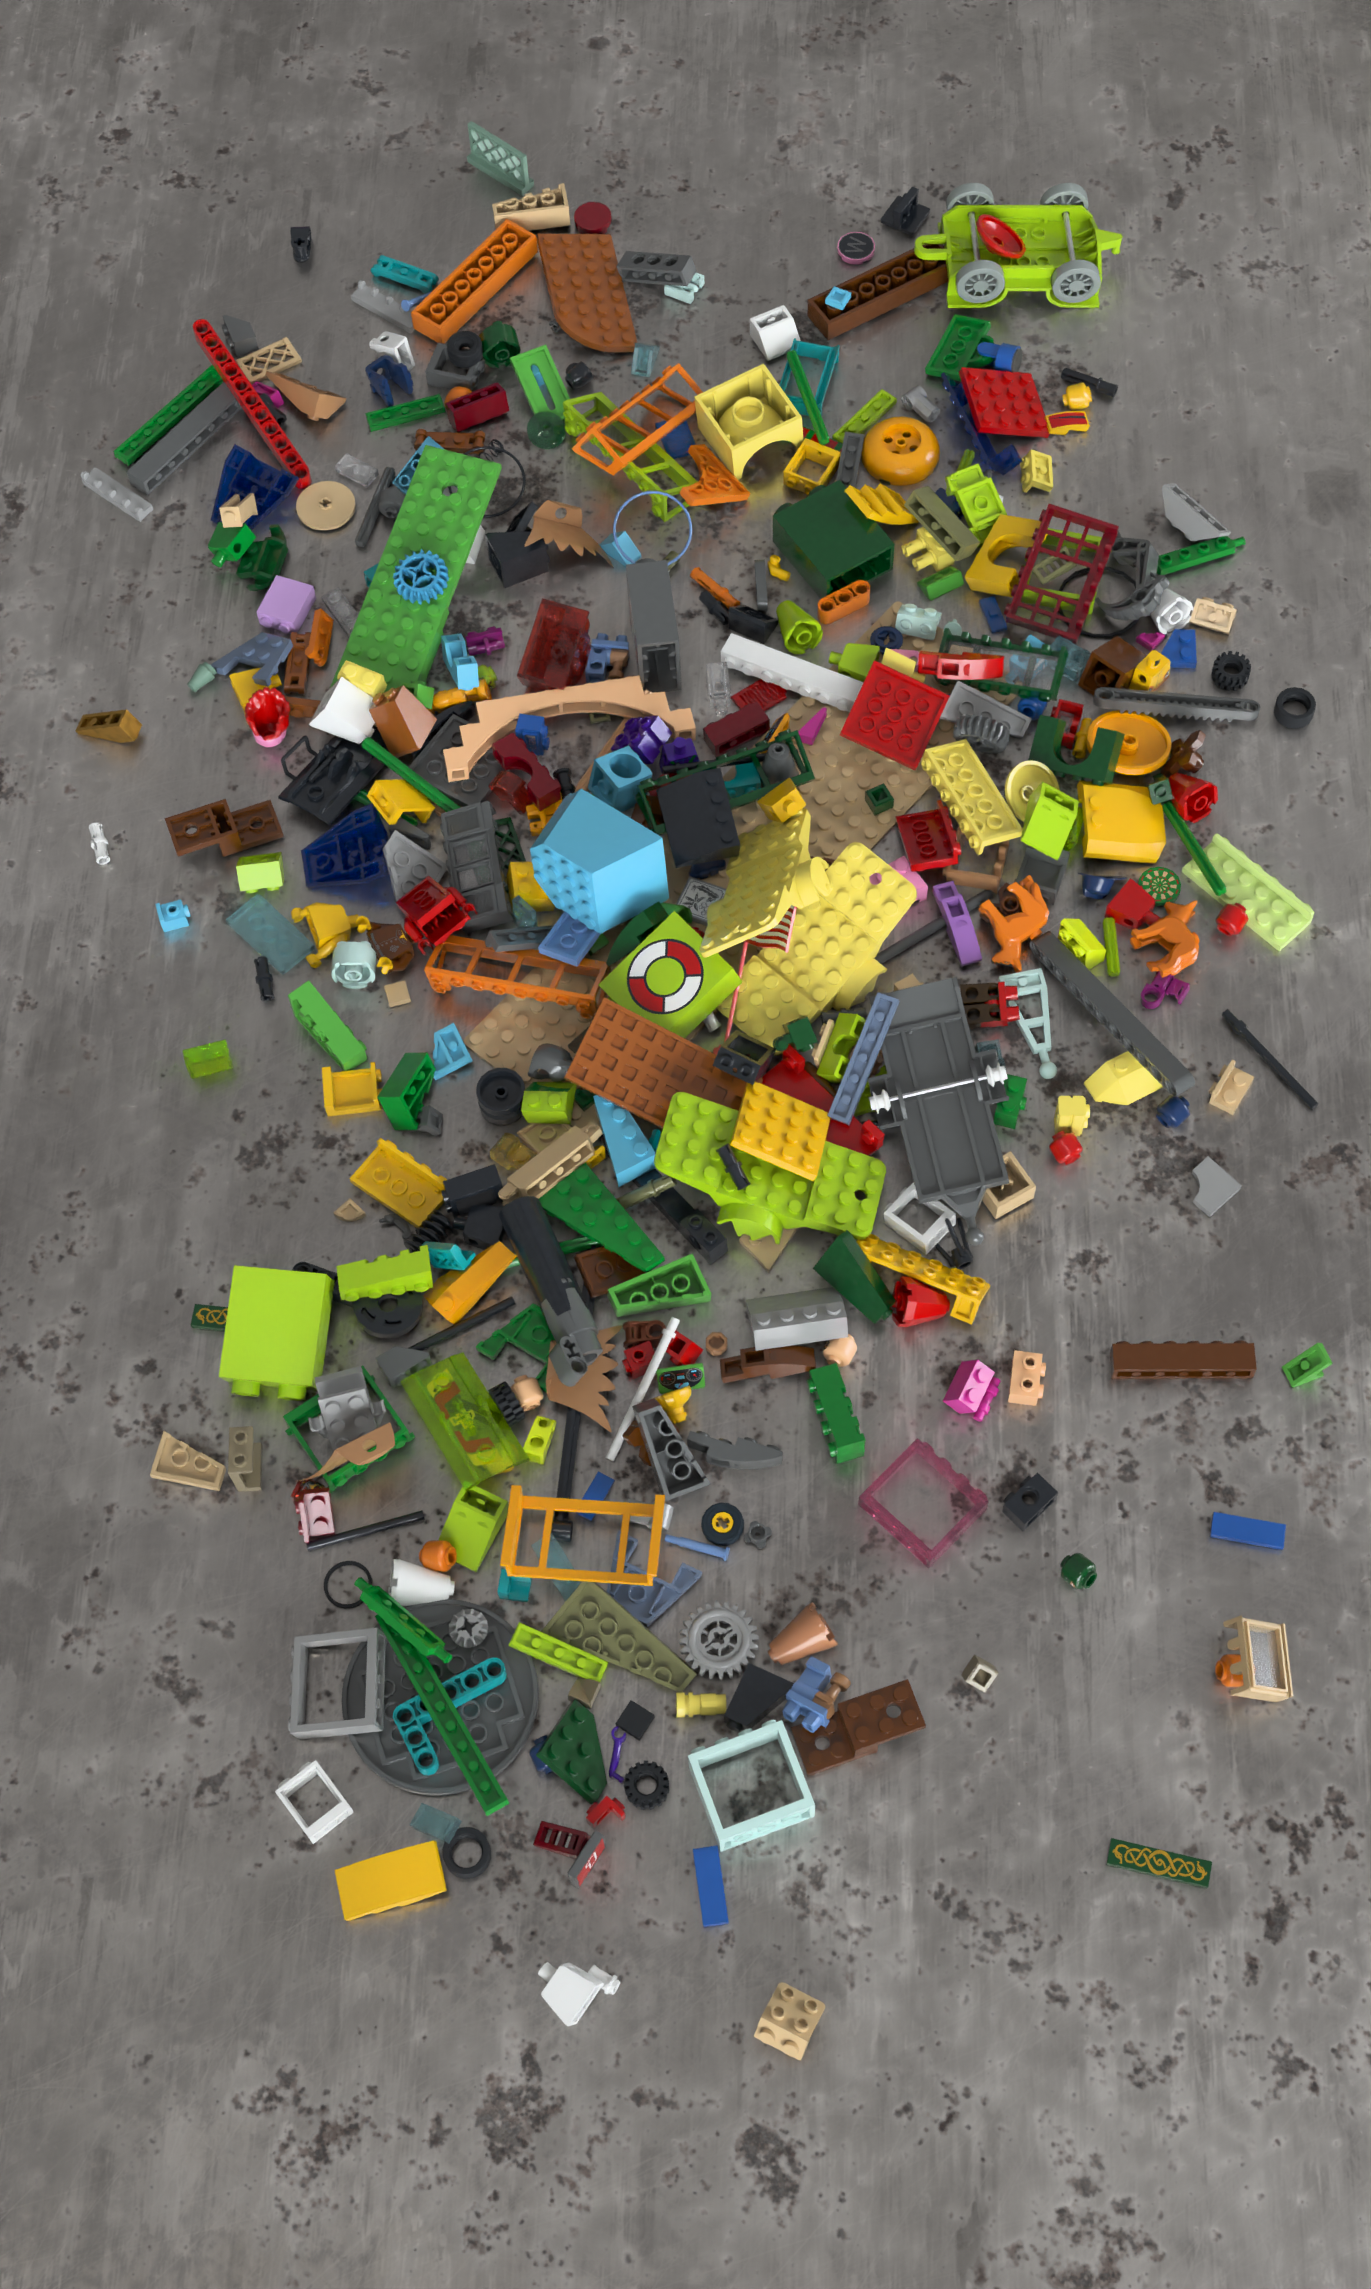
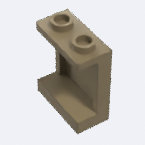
M252 1426L229 1427L228 1474L238 1492L262 1490L263 1445L261 1442L254 1443V1429Z

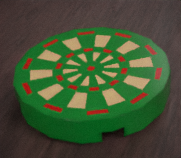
M1149 868L1142 873L1138 881V885L1155 899V907L1165 905L1166 902L1174 903L1180 895V879L1168 868Z

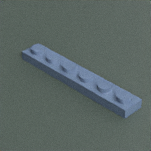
M877 993L828 1113V1117H831V1119L850 1125L900 1002L899 999Z

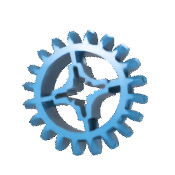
M421 549L419 554L413 551L410 557L405 554L406 560L399 559L400 566H395L396 573H393L395 588H397L398 594L403 596V599H409L412 604L417 600L421 605L423 600L430 603L431 598L437 600V594L443 595V589L447 588V581H449L448 568L445 566L444 560L440 559L437 553L433 555L429 550L425 554ZM430 568L437 572L436 576L432 575L429 571ZM406 578L410 579L413 583L412 587L406 584Z

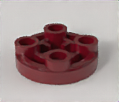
M599 202L584 203L574 213V223L580 234H606L607 228L612 221L610 209Z

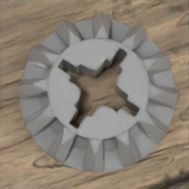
M473 1608L468 1610L462 1609L459 1613L453 1615L449 1623V1634L452 1640L461 1647L471 1648L479 1645L488 1633L486 1618L481 1612ZM466 1619L470 1625L475 1624L472 1627V1636L466 1630L462 1631V1628L465 1627Z

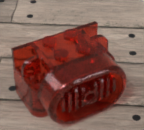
M542 598L517 673V678L522 685L542 691L564 690L565 687L575 686L580 681L586 669L591 650L590 636L588 635L590 628L589 611Z

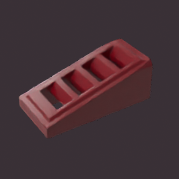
M541 1821L533 1845L572 1859H577L591 1836L584 1831ZM548 1830H552L549 1841L546 1843L545 1839ZM558 1833H561L558 1844L555 1845ZM568 1836H570L571 1839H570V1841H569L568 1847L566 1848L565 1845H566Z

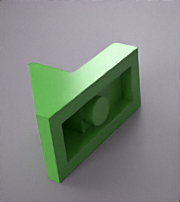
M1316 1343L1283 1365L1282 1369L1291 1386L1296 1387L1324 1376L1322 1370L1333 1363L1323 1344Z

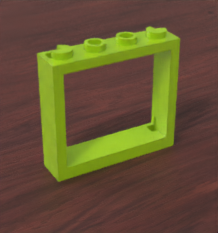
M1048 528L1049 530H1052V531H1055V532H1058V533H1061V534H1062V532H1063V530H1057V529ZM1067 531L1066 534L1079 540L1082 537L1081 533ZM1047 535L1043 544L1058 546L1060 538ZM1087 535L1085 541L1099 546L1102 537ZM1064 540L1062 547L1066 546L1067 548L1077 549L1079 544ZM1082 546L1081 549L1084 551L1097 552V550L1085 546ZM1031 575L1027 583L1028 585L1030 584ZM1040 588L1076 601L1080 597L1079 594ZM1025 589L1020 602L1035 605L1039 593ZM1097 591L1095 593L1094 599L1088 612V614L1091 615L1093 612ZM1043 595L1040 606L1055 608L1058 600ZM1063 601L1060 605L1062 610L1074 612L1076 608L1075 605Z

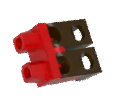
M1005 982L960 984L962 1002L970 1031H973L974 1028L1004 1027L1008 1026V1022L1020 1020L1019 1006L1006 1007V1001L1018 1000L1017 986H1005Z

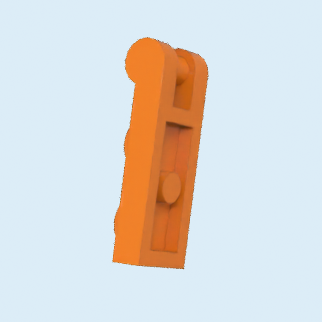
M321 608L314 612L309 646L305 650V655L310 659L313 658L314 663L319 667L323 666L327 661L334 622Z

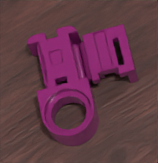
M1156 971V976L1151 984L1146 983L1141 992V1004L1147 1009H1155L1160 1005L1166 993V995H1174L1175 999H1178V1004L1181 1005L1189 991L1190 984L1176 979L1174 975L1170 974L1162 978L1160 972ZM1154 994L1157 999L1150 1002L1145 999V996Z

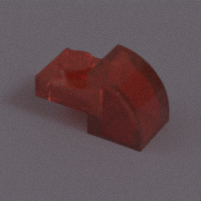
M499 771L488 785L502 801L507 800L520 815L525 814L526 806L532 804L528 798V791L524 786L526 782L512 772Z

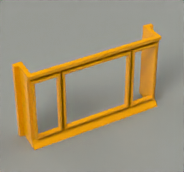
M511 1485L500 1566L506 1567L507 1576L653 1586V1577H657L665 1495L655 1494L654 1504L523 1496L520 1485ZM523 1509L546 1510L539 1567L515 1566ZM554 1511L623 1515L616 1572L546 1568ZM630 1516L653 1517L647 1575L624 1573Z

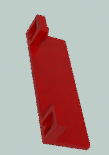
M789 1045L783 1051L782 1061L762 1077L763 1081L761 1084L829 1113L834 1097L804 1069L806 1059ZM853 1116L850 1125L830 1118L825 1141L871 1156L883 1146L885 1134L869 1119L864 1124H861Z

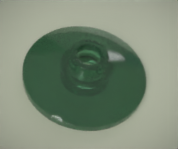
M539 412L529 420L527 435L535 446L541 449H553L559 446L565 438V424L558 415L552 412ZM547 425L550 429L546 430L543 426Z

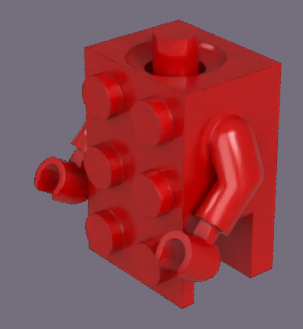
M427 876L395 902L406 916L404 919V930L415 943L418 942V948L425 956H427L424 951L425 947L430 946L434 950L432 944L437 946L444 943L453 932L460 930L468 920H471L468 912L474 911L478 914L474 905L466 903L467 900L455 887H442L430 876Z

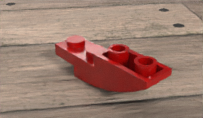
M929 651L919 652V674L937 675L939 679L954 680L1003 677L1004 656L970 652H963L962 655Z

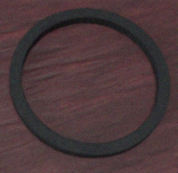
M343 1561L334 1565L326 1574L324 1592L333 1605L339 1608L350 1609L361 1605L363 1601L360 1599L352 1604H341L333 1600L328 1592V1580L331 1574L342 1566L353 1565L361 1568L366 1573L369 1585H372V1578L368 1569L361 1563Z

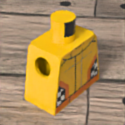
M1152 650L1136 666L1129 689L1155 691L1170 675V660L1158 651Z

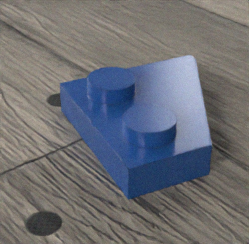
M1174 629L1161 652L1162 655L1170 660V668H1196L1195 630Z

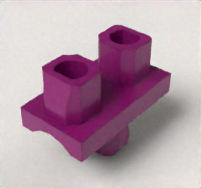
M493 626L487 628L484 632L477 633L473 631L465 636L469 656L486 653L489 656L491 651L505 648L501 627L496 628Z

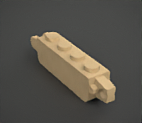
M593 1122L581 1129L573 1126L506 1179L508 1183L498 1192L499 1197L503 1200V1206L522 1196H535L539 1199L558 1182L594 1155L595 1150L592 1144L603 1134L601 1128Z

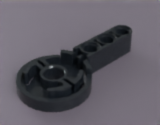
M299 1262L292 1269V1271L327 1274L335 1281L332 1300L352 1307L359 1325L373 1336L379 1338L402 1336L413 1329L421 1318L423 1311L421 1292L414 1290L413 1292L406 1291L402 1295L384 1294L379 1298L362 1297L356 1301L341 1300L337 1273L307 1262ZM385 1299H393L397 1302V1307L392 1311H383L380 1309V1304Z

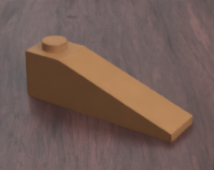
M266 371V376L301 412L308 414L307 418L316 421H319V418L328 419L346 402L345 397L328 390L317 389L314 385L302 383L300 380L281 373Z

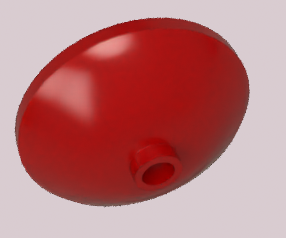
M983 214L979 216L976 221L977 231L989 252L1011 259L1021 258L1026 251L1025 244L1009 225L991 215Z

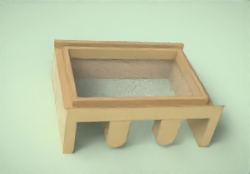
M1242 1615L1223 1622L1224 1627L1238 1629V1637L1230 1639L1227 1646L1230 1650L1240 1649L1241 1661L1232 1664L1230 1672L1236 1675L1243 1674L1244 1686L1230 1690L1231 1695L1271 1702H1279L1293 1697L1285 1624L1243 1618Z

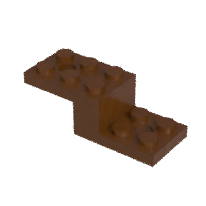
M226 799L165 818L178 857L218 843L223 857L284 837L271 800L230 812ZM255 822L262 823L258 828L252 827ZM190 828L197 829L193 834L186 833Z
M906 1679L838 1703L837 1711L829 1719L830 1722L826 1728L821 1725L812 1733L806 1730L802 1724L791 1727L790 1730L808 1777L878 1752L879 1744L926 1728V1724L909 1680ZM890 1706H897L901 1714L896 1718H892L887 1715L886 1709ZM825 1738L829 1741L830 1745L827 1749L820 1750L815 1745L816 1740Z

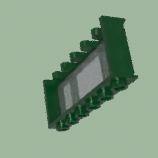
M945 628L939 653L962 655L963 652L1004 656L1003 677L954 680L939 679L937 675L933 676L936 682L943 686L955 685L957 681H960L972 688H977L981 692L997 691L1005 696L1015 694L1023 699L1034 697L1043 702L1057 701L1069 653L1066 646H1061L1060 651H1054L1048 644H1042L1041 648H1035L1028 641H1022L1021 645L1012 644L1010 639L1002 638L1001 642L992 641L988 635H982L981 639L972 638L968 632H962L961 636L952 635L950 629Z

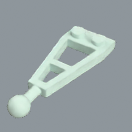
M1042 968L999 976L998 981L1005 982V986H1017L1018 996L1040 992L1042 1016L1024 1020L1019 1010L1020 1020H1016V1023L1032 1053H1039L1041 1060L1040 1075L1045 1079H1052L1057 1074V1067L1054 1063L1050 1062L1048 1051H1051L1047 985ZM1014 1000L1006 1001L1008 1007L1017 1006ZM1043 1026L1044 1043L1037 1044L1030 1028Z

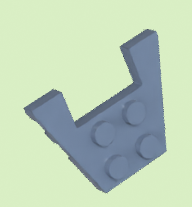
M261 632L212 663L211 666L218 674L226 675L238 663L261 668L252 678L255 684L268 687L272 682L270 678L272 675L277 674L279 663L285 661L293 644L291 639Z
M618 1531L611 1572H616L621 1531ZM628 1535L624 1573L647 1575L646 1571L628 1563L638 1544L637 1539ZM682 1562L671 1584L658 1577H653V1586L608 1583L606 1592L644 1626L649 1627L701 1578L702 1572Z

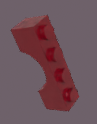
M512 732L492 744L493 756L504 770L518 769L532 777L527 784L528 798L539 811L561 800L560 790L562 788L559 781L550 776L547 767L538 762L537 756L533 751L530 752L527 749L522 738L518 739Z

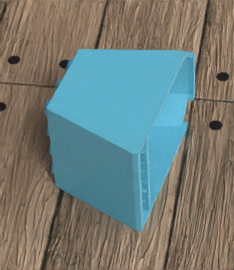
M579 789L573 794L570 793L563 799L530 848L534 878L554 906L564 910L573 919H578L589 929H593L600 934L637 916L658 901L663 903L669 899L663 838L583 789Z

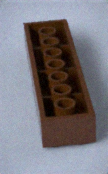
M943 244L922 245L926 249H945ZM913 248L835 286L851 292V298L843 310L825 304V299L832 290L831 288L808 299L807 316L829 341L947 283L949 280L946 260L920 259L915 255Z

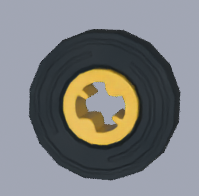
M720 1502L713 1504L705 1511L702 1516L701 1528L709 1542L717 1546H727L736 1542L742 1535L744 1519L736 1506ZM722 1519L723 1522H729L726 1529H723L722 1526H716L719 1525V1520Z

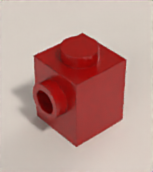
M675 1330L676 1336L674 1339H671L666 1353L671 1356L669 1360L677 1366L694 1364L703 1349Z
M650 1341L624 1350L622 1364L626 1373L630 1372L633 1379L643 1376L655 1352Z

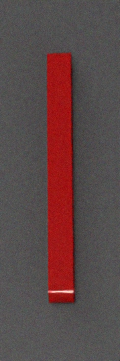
M205 319L195 321L193 331L197 343L293 484L298 489H306L312 482L308 466L210 323Z

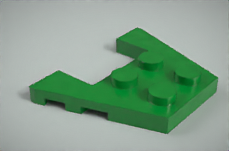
M533 1303L512 1318L510 1323L502 1329H497L493 1332L492 1336L487 1340L478 1343L476 1349L492 1360H495L505 1344L510 1342L543 1362L545 1366L536 1379L541 1389L547 1393L546 1375L550 1342L555 1339L540 1307Z

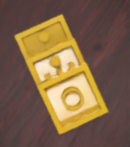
M881 483L875 489L865 484L860 490L851 485L845 490L848 496L869 519L886 524L904 525L919 523L904 506L906 501L903 497Z
M434 1840L381 1854L335 1870L344 1920L351 1921L370 1913L377 1914L396 1906L403 1907L447 1891L437 1842Z

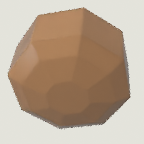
M712 1332L706 1337V1350L712 1356H721L727 1351V1337L721 1332Z

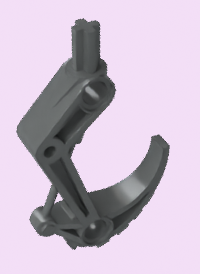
M1118 530L1111 553L1119 564H1129L1136 568V590L1117 603L1106 604L1098 597L1095 601L1106 615L1114 619L1128 621L1129 619L1137 620L1142 616L1151 615V612L1155 610L1157 605H1160L1161 595L1169 586V580L1165 575H1156L1159 554L1149 540L1123 538Z

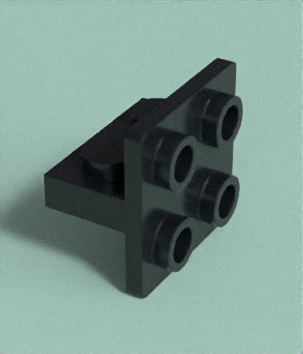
M911 187L903 197H896L881 217V223L909 235H914L929 215L930 208L918 204L919 189Z

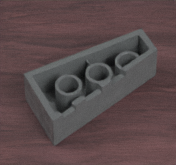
M653 1398L632 1406L660 1493L665 1495V1500L668 1501L710 1485V1481L657 1400Z

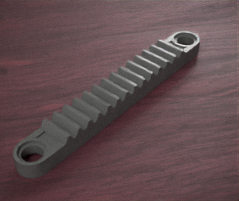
M1108 687L1097 688L1093 697V703L1099 708L1120 710V713L1128 710L1129 714L1136 711L1137 715L1144 712L1147 716L1152 712L1154 716L1161 713L1162 717L1166 714L1173 717L1176 714L1178 718L1186 715L1187 719L1191 716H1194L1196 720L1199 717H1203V720L1211 717L1212 721L1219 718L1220 722L1224 719L1231 722L1233 719L1255 720L1258 718L1260 704L1258 702L1240 698Z

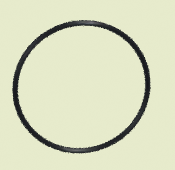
M481 446L465 452L464 455L482 449H494L504 452L516 461L523 477L522 490L517 500L502 512L483 516V518L500 516L516 506L524 493L526 477L521 463L513 454L499 447ZM450 486V487H448V489H449V493H450V495H451L453 492H452V489H451V486Z

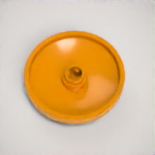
M1120 710L1110 711L1097 717L1089 726L1086 738L1089 753L1092 751L1098 727L1125 734L1115 770L1117 773L1126 775L1151 773L1162 767L1169 757L1171 738L1168 731L1157 720L1143 713L1137 715L1136 711H1133L1131 714L1128 713V710H1125L1123 713H1120Z

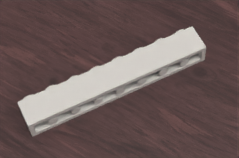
M733 633L730 634L721 650V664L726 667L734 668L746 675L755 676L765 682L779 685L783 689L795 691L802 696L816 699L823 704L832 705L842 711H851L864 683Z

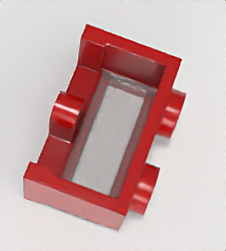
M1059 699L1057 707L1053 706L1050 717L1066 721L1061 746L1072 750L1084 705Z

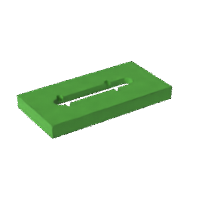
M546 344L510 357L511 365L540 430L564 422L563 402L569 400L570 397ZM532 365H536L539 368V372L555 405L554 410H550L545 402L531 370Z

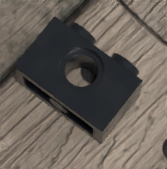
M1038 1472L1032 1478L1030 1476L1026 1477L1020 1484L1021 1488L1016 1493L1012 1491L1003 1500L1005 1504L1002 1512L1022 1531L1029 1527L1051 1506L1058 1496V1491ZM1024 1497H1031L1034 1503L1026 1504L1022 1499Z

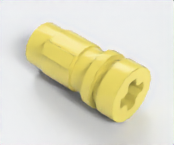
M676 1692V1718H685V1715H688V1717H693V1715L709 1716L725 1714L726 1694L703 1693L693 1695V1692H688V1695H685L684 1692Z

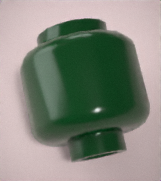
M1075 1553L1071 1556L1067 1555L1060 1564L1062 1567L1061 1577L1075 1589H1087L1097 1578L1096 1565L1081 1553Z

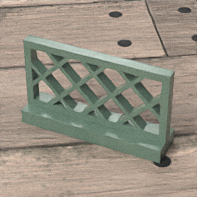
M470 121L467 124L471 153L467 156V162L521 196L534 186V180L528 174L527 155L474 122Z

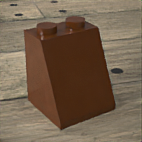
M1116 636L1091 652L1078 686L1093 696L1095 690L1100 687L1129 689L1136 666L1147 655Z

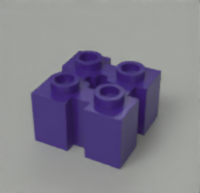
M659 716L631 718L625 723L624 733L619 734L615 738V743L611 750L614 752L629 745L645 765L653 764L660 753L659 748L666 744L672 732Z

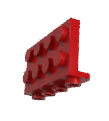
M937 800V809L895 816L896 825L911 872L958 864V855H961L960 843L957 842L956 831L953 830L947 806H943L941 800Z

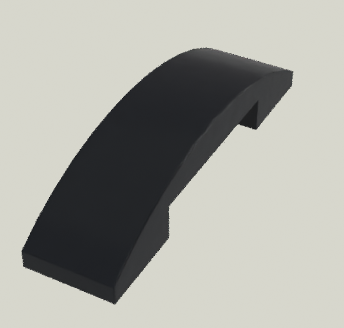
M471 700L462 702L436 716L437 721L421 749L412 752L413 761L453 714L466 721L476 715L474 702Z

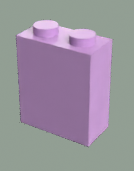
M276 575L257 610L260 625L280 630L286 634L299 632L316 600L314 587Z

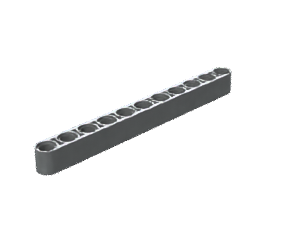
M1047 931L1029 942L1032 953L1173 1097H1177L1195 1086V1080L1190 1071L1052 932Z

